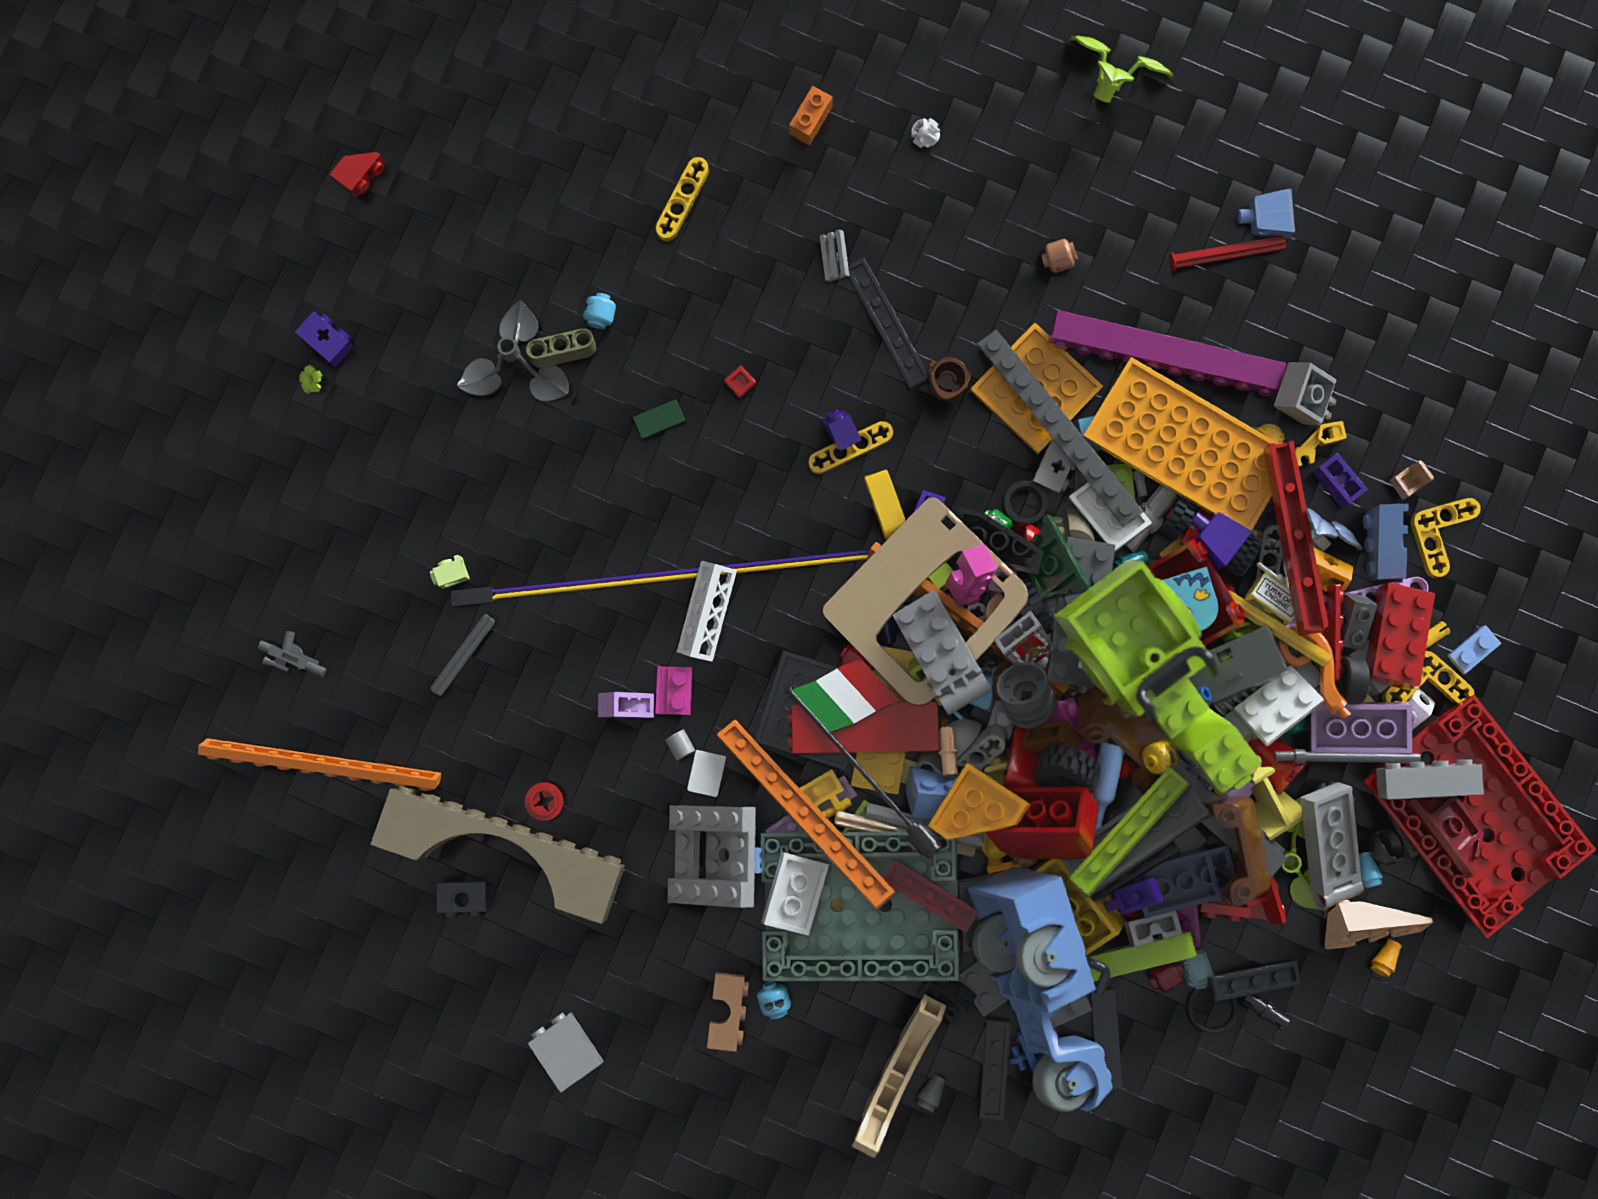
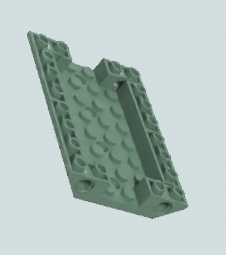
M906 831L840 832L882 878H884L894 859L958 898L956 839L947 840L936 831H933L940 839L939 842L942 847L932 857L927 859L925 855L921 856L906 839L909 835ZM761 833L762 882H765V907L781 852L829 864L809 935L766 925V930L762 932L763 981H959V928L893 887L891 888L895 891V895L890 898L892 902L891 910L887 912L882 911L880 908L876 910L806 833ZM834 898H840L843 901L844 908L842 911L836 912L832 909L831 902Z

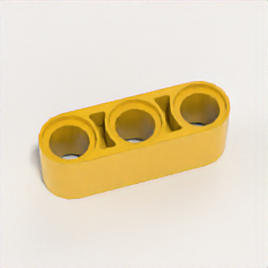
M886 469L866 476L864 479L887 541L906 520L890 475Z

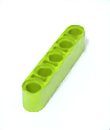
M1184 931L1180 935L1165 939L1155 938L1154 942L1139 946L1126 945L1087 955V957L1105 963L1110 969V977L1197 956L1190 931ZM1089 968L1093 982L1098 981L1101 973Z

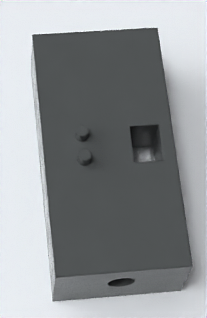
M1265 626L1209 651L1215 659L1219 670L1217 677H1210L1205 665L1188 679L1196 690L1204 686L1209 689L1211 701L1206 702V704L1210 708L1287 675L1290 671L1270 628Z

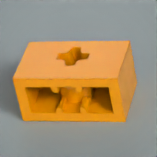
M1314 547L1322 590L1327 592V586L1340 584L1341 590L1344 592L1352 581L1353 566Z

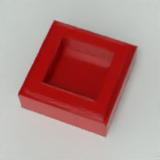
M741 365L724 380V383L739 399L757 384L754 378Z

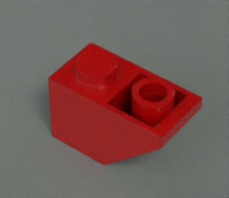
M377 152L344 156L332 170L330 176L336 183L357 198L368 189L372 178L382 172L385 161Z

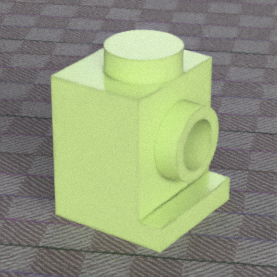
M456 555L453 562L451 559L439 562L438 567L430 571L434 585L438 584L440 588L444 589L470 580L463 558Z

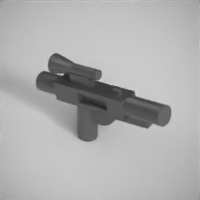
M285 632L282 649L264 641L259 643V650L276 657L275 660H272L265 656L262 662L264 665L273 666L288 672L290 669L286 667L288 662L297 666L298 670L304 669L320 677H324L327 669L319 666V661L303 655L302 649L293 644L295 632Z

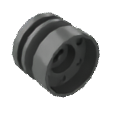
M1018 663L1005 669L999 676L996 684L997 693L1012 724L1019 728L1030 729L1048 722L1054 715L1056 700L1047 674L1042 667L1034 663Z

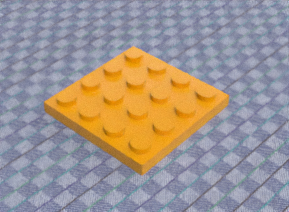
M1034 323L1011 348L1071 421L1102 389L1103 385L1064 349L1055 348L1054 344L1048 343L1049 335ZM994 366L970 389L984 405L1037 454L1052 440Z

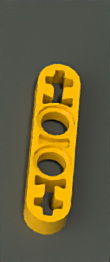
M695 157L690 160L657 222L656 232L663 241H671L676 237L708 176V164L703 158ZM700 164L702 165L703 172L699 171L697 173L695 181L692 179L695 173L693 167H698ZM683 185H693V193L690 195L683 194L681 191ZM674 204H681L684 210L681 214L675 215L671 212V207ZM669 216L674 220L670 225L672 232L663 234L661 227H667L670 221L666 217Z
M881 421L859 431V436L867 439L868 446L865 449H858L853 444L845 448L847 456L844 459H837L834 456L833 452L836 449L834 444L815 452L809 458L810 470L815 474H824L888 443L893 436L892 426L887 422ZM880 427L883 430L887 429L889 431L886 433V438L883 439L882 436H878L874 439L876 443L872 444V439L868 432H872V436L878 433V428ZM825 453H830V458L834 462V464L830 465V461L828 460L823 463L822 469H820L818 466H813V464H815V458L824 460L827 458V455Z

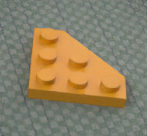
M967 763L928 826L947 840L1017 826L1030 804Z

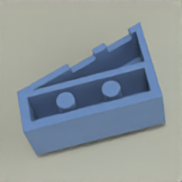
M1409 504L1378 505L1365 512L1366 515L1363 517L1364 529H1367L1365 551L1369 554L1366 571L1367 575L1370 576V582L1399 581L1406 578L1407 548L1403 546V534L1408 533V526L1403 525V511H1408Z
M910 766L905 792L912 817L932 819L957 778L943 776L939 773Z

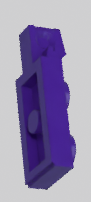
M1152 877L1115 891L1114 896L1116 899L1106 902L1104 905L1107 912L1120 909L1121 913L1125 915L1164 900L1155 878Z

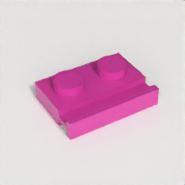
M658 666L655 714L691 715L692 667Z

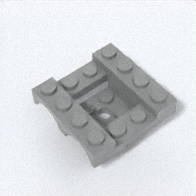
M670 806L669 830H676L675 878H668V903L739 908L754 907L755 807ZM700 831H706L705 879H699ZM726 850L729 851V859H728V861H727L726 858H725V851H726Z

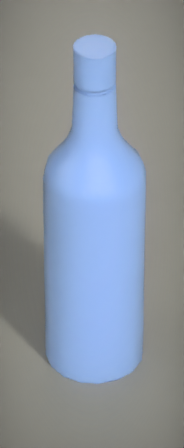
M1107 739L1100 743L1097 757L1101 772L1095 792L1092 795L1099 805L1095 831L1102 826L1105 809L1115 798L1124 750L1112 739Z

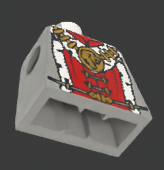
M1031 611L994 639L1002 653L1016 664L1027 662L1043 667L1049 661L1048 654L1053 651V646L1043 627Z

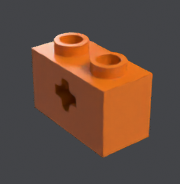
M812 86L789 124L790 135L810 146L832 108L833 97Z

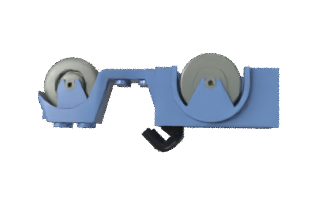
M1012 867L968 887L973 907L979 911L976 918H983L977 925L973 935L974 955L983 967L997 972L991 975V979L997 982L1001 997L1010 1000L1012 1009L1016 1012L1027 1049L1033 1053L1045 1054L1037 1063L1033 1074V1087L1038 1099L1046 1106L1061 1112H1069L1077 1108L1083 1111H1090L1096 1108L1113 1088L1111 1083L1112 1076L1104 1060V1050L1098 1043L1075 1035L1058 1038L1053 1030L1050 1019L1060 1007L1094 991V994L1103 997L1111 974L1109 967L1105 963L1085 956L1083 941L1078 933L1062 877ZM1089 968L1101 973L1096 988Z

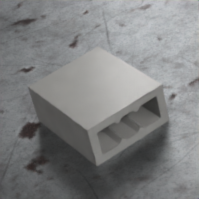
M564 1013L558 1015L551 1020L553 1025L545 1030L544 1027H541L531 1034L533 1039L528 1043L560 1092L584 1077L604 1061L572 1013H569L567 1016Z

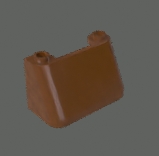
M1095 685L1076 698L1078 733L1090 743H1101L1108 738L1117 743L1140 765L1133 771L1131 776L1134 786L1143 793L1152 787L1159 774H1154L1146 768L1142 752L1146 746L1154 741L1164 738L1169 740V738L1158 723H1149L1145 712L1140 716L1123 712L1117 703L1112 706L1106 705L1103 700L1108 696Z
M1238 795L1203 802L1221 827L1233 828L1241 871L1229 873L1230 880L1225 887L1219 888L1221 899L1232 906L1248 904L1265 893L1270 887V875L1254 801L1247 796Z

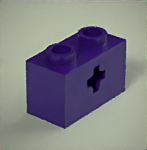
M313 311L295 333L336 367L353 349L354 346L349 342L351 337L341 328L336 331L332 327L334 322L325 314L319 316ZM325 334L330 337L327 341L323 339Z
M1338 453L1331 456L1312 471L1313 475L1341 508L1348 506L1368 490Z

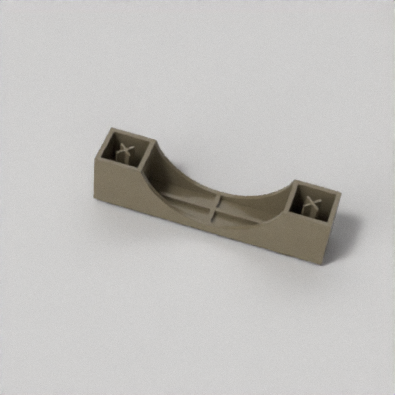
M399 786L398 789H390L370 845L414 860L426 859L442 844L462 835L484 833L499 836L522 847L542 867L552 888L555 908L600 924L607 920L625 865L620 864L621 859L610 855L604 858L597 856L598 851L586 847L585 849L582 848V850L576 849L575 843L566 840L552 841L553 836L542 832H536V834L529 833L530 828L519 824L513 825V827L508 826L507 820L495 816L490 817V819L485 818L486 813L475 809L464 811L461 804L451 801L441 803L439 802L440 797L428 793L418 795V790L411 787Z

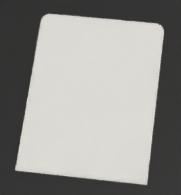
M696 750L687 788L688 791L716 797L720 787L726 756Z

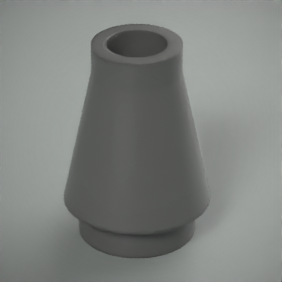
M933 1074L917 1095L918 1100L916 1104L933 1113L935 1108L939 1107L946 1080Z

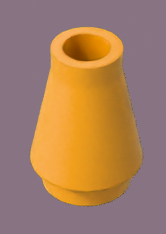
M1388 939L1383 948L1371 961V969L1377 974L1389 978L1390 974H1393L1395 971L1399 951L1402 946L1396 941Z

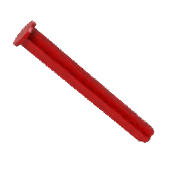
M1283 236L1181 254L1170 253L1169 264L1171 270L1176 271L1177 268L1279 251L1286 248V241Z

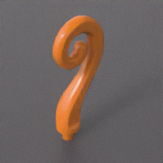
M1296 625L1289 627L1290 629L1298 633ZM1321 633L1301 635L1331 654V659L1325 667L1320 665V694L1332 715L1338 713L1344 720L1351 713L1345 707L1348 702L1335 686L1334 659L1328 641ZM1278 639L1277 645L1286 664L1293 667H1301L1311 661L1310 658L1303 654L1299 657L1292 656L1289 651V645Z

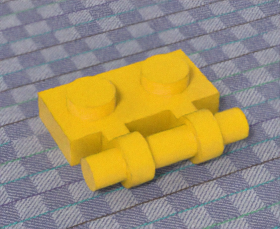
M832 769L799 788L816 807L828 799L831 800L833 805L822 811V814L827 819L836 815L838 811L845 812L844 809L852 805L848 796L841 801L838 800L836 795L844 789Z

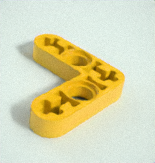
M1466 498L1423 510L1414 514L1411 518V527L1425 571L1430 577H1442L1450 569L1439 529L1477 517L1481 509L1480 504L1475 499ZM1466 504L1468 507L1472 506L1473 508L1470 511V515L1468 512L1461 514L1457 512V510L1466 507ZM1442 509H1446L1451 513V520L1449 522L1441 520L1440 511ZM1421 517L1422 519L1433 517L1434 521L1425 524V528L1424 525L1418 524ZM1427 538L1433 539L1436 543L1433 551L1427 550L1424 546ZM1439 553V556L1435 557V559L1434 557L1430 559L1428 557L1429 555ZM1436 563L1442 565V568L1439 569V572L1438 570H1433L1432 566Z
M1430 651L1425 652V658L1429 657L1430 659L1428 663L1433 668L1437 666L1439 668L1434 671L1429 666L1423 667L1420 686L1427 679L1455 704L1460 703L1465 698L1459 699V692L1455 689L1448 690L1453 685L1458 690L1466 691L1464 693L1466 699L1475 694L1473 688L1437 655ZM1442 671L1446 672L1450 678L1446 685H1442L1438 681V675ZM1388 686L1382 694L1383 702H1391L1392 696L1390 693H1396L1400 688ZM1419 687L1407 690V693L1401 691L1397 696L1399 701L1393 702H1407Z

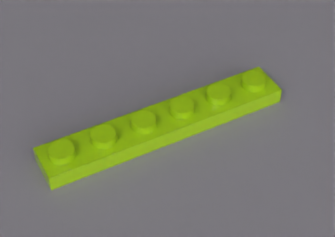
M1169 767L1069 878L1090 896L1190 784Z

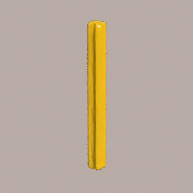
M1229 591L1236 604L1241 605L1244 609L1247 619L1261 628L1269 627L1275 637L1322 667H1325L1330 661L1331 654L1303 636H1298V633L1234 592Z

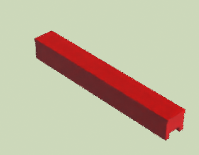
M1294 441L1283 444L1271 443L1264 448V455L1298 636L1322 633L1323 630L1329 627L1309 519L1305 511L1306 503Z

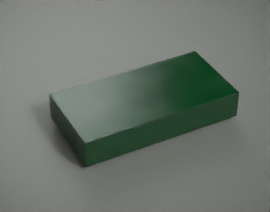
M676 399L633 417L643 440L686 422Z

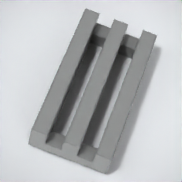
M836 230L835 233H827L828 235H820L825 281L828 282L849 276L844 231ZM835 239H837L838 253L836 252ZM838 255H839V262H840V270H841V273H839V269H838Z

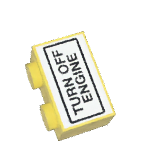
M1266 572L1255 580L1244 597L1246 601L1285 626L1290 624L1295 617L1290 589L1281 584L1278 578Z

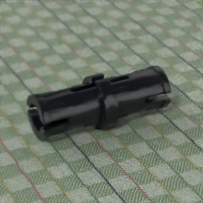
M1256 994L1241 998V1003L1254 1010L1259 1018L1266 1019L1282 1031L1288 1025L1290 1018L1273 1007V1003L1269 1000L1265 1001Z

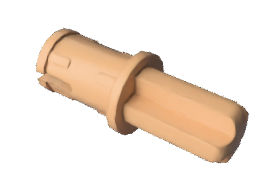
M942 727L938 730L940 742L938 754L941 755L942 775H958L955 754L958 750L954 746L952 727Z

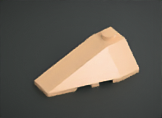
M1343 900L1338 902L1336 907L1328 913L1325 948L1351 947L1356 945V941L1368 938L1369 943L1375 942L1389 934L1394 938L1422 932L1433 923V920L1430 917L1365 902Z

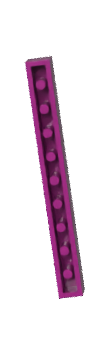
M1057 310L1053 315L1048 343L1054 344L1053 346L1058 349H1067L1069 347L1077 349L1076 352L1089 355L1091 352L1099 354L1100 358L1112 360L1113 358L1121 359L1124 364H1127L1132 357L1152 370H1159L1160 368L1168 370L1167 373L1176 376L1186 374L1190 375L1191 379L1197 381H1204V379L1212 380L1213 384L1218 386H1227L1229 384L1236 386V389L1240 391H1250L1251 389L1258 391L1259 395L1268 397L1279 392L1286 368V363L1060 310Z

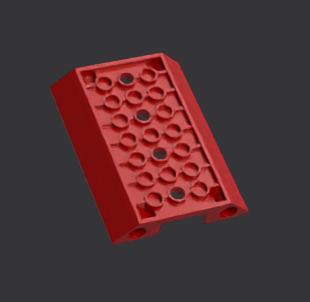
M1475 695L1446 710L1412 737V753H1406L1420 754L1421 756L1423 752H1427L1431 757V762L1428 765H1433V761H1448V764L1457 763V760L1472 759V764L1482 765L1484 794L1461 795L1460 800L1482 830L1487 829L1491 833V839L1487 843L1482 841L1480 844L1479 858L1474 860L1473 869L1476 870V874L1473 877L1466 879L1409 801L1413 798H1378L1376 769L1385 768L1386 763L1376 765L1363 781L1485 939H1488L1523 910L1521 904L1551 879L1563 878L1596 851L1592 843ZM1400 763V767L1409 766V763ZM1514 868H1518L1521 872V878L1518 881L1513 880L1511 876Z

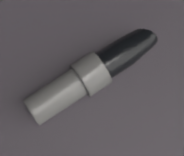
M1132 468L1133 481L1136 484L1138 498L1148 496L1144 474Z

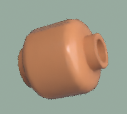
M1066 239L1047 244L1045 246L1046 253L1042 254L1045 268L1050 267L1054 273L1072 268L1075 264L1074 261L1078 260L1073 242L1069 243Z

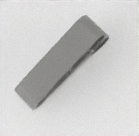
M992 724L986 728L956 759L957 766L965 767L968 763L978 770L984 768L1004 750L1008 735L1006 728L998 724ZM974 752H980L983 755H977ZM937 753L920 754L916 768L939 774L943 773L941 757ZM924 764H929L932 767H926ZM957 767L958 775L951 777L958 778L963 769Z

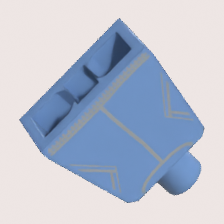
M1291 189L1255 196L1249 203V209L1238 210V223H1251V233L1255 236H1283L1284 239H1289L1295 232Z

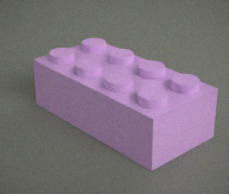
M1408 702L1348 703L1345 707L1351 714L1344 720L1338 713L1332 715L1323 703L1308 715L1310 752L1412 753V704Z

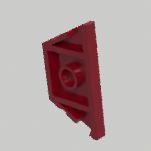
M1440 796L1411 799L1409 801L1466 879L1473 877L1476 874V870L1473 869L1474 860L1479 858L1480 844L1483 841L1484 832L1457 796Z

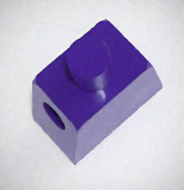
M1197 512L1189 521V524L1199 531L1193 540L1201 541L1208 551L1207 556L1217 571L1229 563L1252 532L1221 512L1215 513L1209 519H1206Z

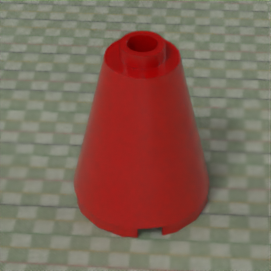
M1254 738L1247 743L1254 754L1261 757V767H1273L1275 769V772L1267 778L1279 794L1294 781L1296 776L1309 763L1294 764L1293 761H1274V751L1292 752L1295 749L1278 739L1269 746H1266L1260 739L1255 740Z

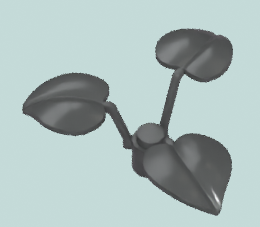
M521 300L508 310L501 321L499 331L502 339L497 345L500 352L497 355V367L495 368L493 362L488 359H476L467 366L461 380L457 384L461 390L471 395H490L501 385V378L497 373L501 370L502 360L513 362L518 359L535 376L530 382V391L537 400L550 402L563 398L569 393L568 379L559 367L552 365L540 368L537 373L520 355V349L517 345L518 341H530L535 337L539 328L535 315Z

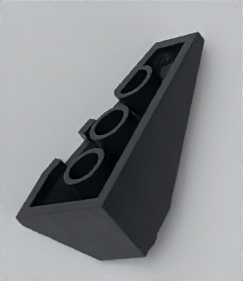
M960 508L958 519L1009 569L1039 575L1045 551L986 514ZM958 552L954 556L959 558L962 552Z

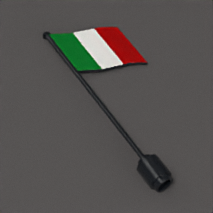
M862 660L845 664L806 685L797 688L787 687L785 693L793 697L909 826V829L906 831L909 835L906 839L921 856L925 855L927 859L932 857L942 847L938 836L925 822L921 824L915 822L912 824L831 734V732L856 724L882 708L898 704L900 701Z

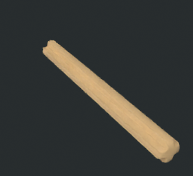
M841 811L836 813L834 820L837 826L863 832H898L909 829ZM956 841L957 854L969 857L974 856L976 851L975 845Z

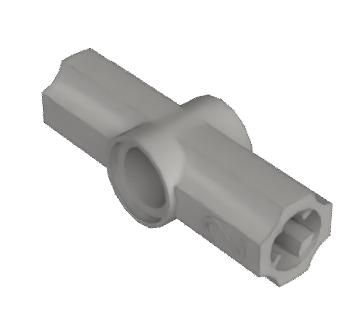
M1160 484L1148 501L1139 505L1152 522V525L1125 544L1124 547L1134 553L1148 534L1156 532L1161 527L1164 514L1178 498L1175 492Z

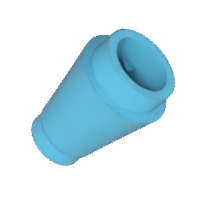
M1371 853L1359 854L1361 879L1364 889L1382 885L1381 879L1383 877Z

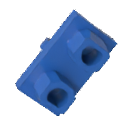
M1022 1031L1016 1033L1023 1052L1020 1053L1017 1045L1011 1047L1014 1056L1009 1058L1008 1061L1010 1065L1018 1064L1020 1071L1027 1069L1024 1062L1027 1059L1034 1074L1037 1063L1045 1054L1040 1053L1034 1056L1033 1052L1029 1051L1026 1047Z

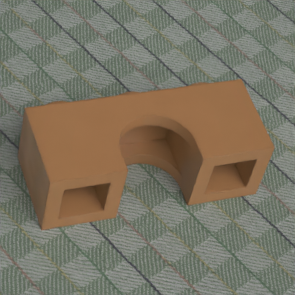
M716 972L713 999L725 1001L730 1007L731 1014L724 1021L710 1022L707 1048L736 1052L737 1045L742 1046L744 1031L739 1030L740 1021H745L746 1006H742L743 996H748L749 982L745 981V975Z

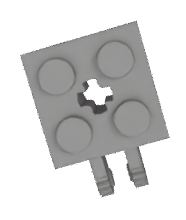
M1288 362L1274 407L1301 424L1321 425L1323 419L1328 420L1331 418L1332 413L1327 410V407L1333 406L1336 403V399L1331 396L1336 379L1312 363Z

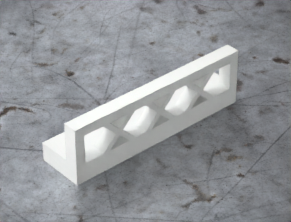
M701 561L678 645V653L713 661L737 570ZM721 571L728 572L726 582L720 585L719 577ZM719 594L720 604L714 608L712 604L713 599ZM713 618L714 626L708 631L706 627L707 621ZM705 641L708 643L706 655L699 653L701 644Z

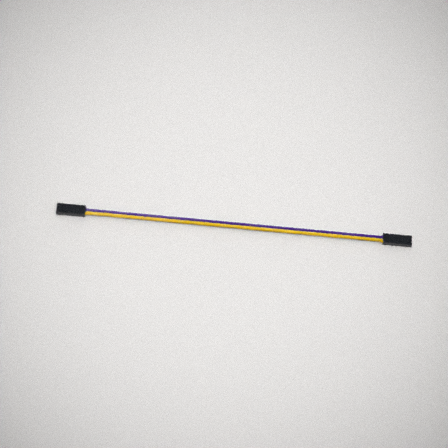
M870 550L722 566L737 570L736 573L848 562L869 559L867 557ZM699 568L506 589L484 587L451 591L452 607L494 603V600L501 598L697 578ZM721 571L720 575L728 574V572Z

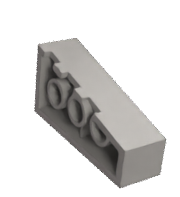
M1472 759L1457 760V763L1448 764V761H1433V765H1424V762H1409L1408 767H1400V763H1386L1385 768L1376 769L1378 798L1382 799L1484 794L1482 765L1472 764Z

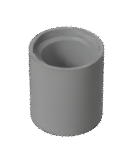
M684 730L665 739L676 761L695 751Z

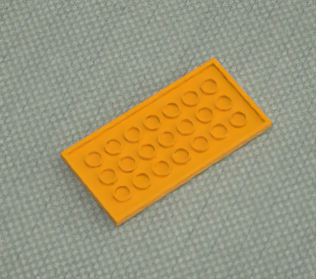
M1132 357L1083 435L1088 442L1208 513L1214 515L1217 512H1221L1251 531L1272 497L1264 448L1271 443H1279Z

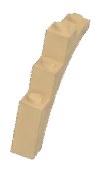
M924 994L903 1028L897 1046L885 1064L880 1080L866 1103L862 1114L863 1118L852 1147L873 1158L877 1155L898 1102L925 1048L941 1023L946 1005Z

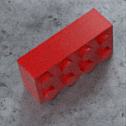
M1391 582L1378 587L1375 601L1377 608L1371 625L1366 654L1370 681L1404 690L1420 687L1435 593Z

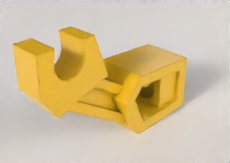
M1343 421L1319 425L1316 427V431L1300 447L1295 448L1298 467L1302 466L1301 457L1307 458L1308 465L1315 462L1316 449L1314 448L1317 445L1322 447L1347 438ZM1328 429L1330 439L1324 440L1321 438L1323 435L1322 431Z

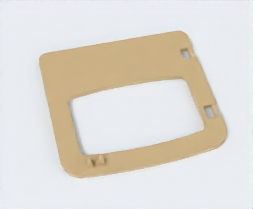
M934 497L928 498L823 607L824 616L904 699L917 705L927 704L937 697L928 678L922 682H916L877 642V635L911 594L946 561L958 552L984 544L939 499ZM946 516L956 524L951 530L941 522ZM986 545L985 547L997 569L1000 568L1008 578L1002 583L993 575V581L1004 591V598L983 625L966 642L976 661L995 642L994 639L1012 623L1025 607L1028 598L1027 587Z

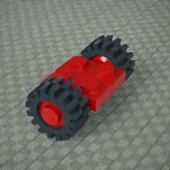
M1179 496L1166 515L1159 531L1177 540L1187 527L1179 545L1182 546L1193 540L1199 531L1189 524V521L1193 517L1197 505ZM1200 507L1197 510L1206 519L1212 516V514ZM1250 534L1229 563L1223 568L1241 578L1255 560L1263 541Z

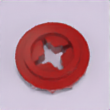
M546 782L532 786L525 797V806L528 813L540 821L555 818L560 814L564 804L563 794L557 786ZM540 792H542V795H544L546 798L554 797V799H552L548 803L549 811L547 810V808H545V806H535L536 804H538L539 801H541Z

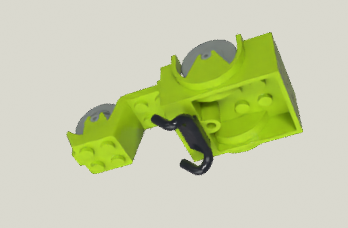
M1125 561L1054 615V618L1070 638L1063 644V647L1077 655L1083 671L1091 682L1108 696L1103 700L1106 705L1112 706L1117 703L1123 712L1140 716L1145 712L1149 723H1158L1169 740L1198 766L1214 788L1218 797L1225 796L1232 789L1239 790L1253 779L1251 775L1256 772L1260 764L1259 759L1236 727L1212 711L1188 679L1205 665L1210 677H1217L1219 675L1215 659L1199 640L1202 634L1198 623L1178 595L1163 581L1154 578L1143 561Z

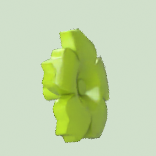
M312 365L305 366L304 371L299 376V381L303 382L301 387L307 394L319 392L321 389L318 382H321L322 374L320 371H315Z

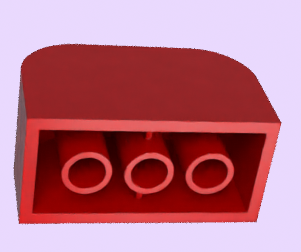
M1087 787L1006 788L1030 805L1017 826L985 832L1000 851L1013 857L1024 859H1083L1092 854L1099 805Z

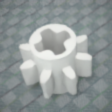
M925 118L918 120L911 130V136L915 138L913 142L920 148L923 146L928 148L935 145L940 137V129L937 128L938 123L931 118L928 121Z

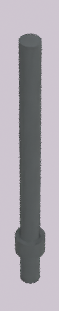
M1293 749L1292 752L1274 751L1273 754L1274 761H1293L1294 764H1305V762H1421L1420 754L1305 752L1304 749Z

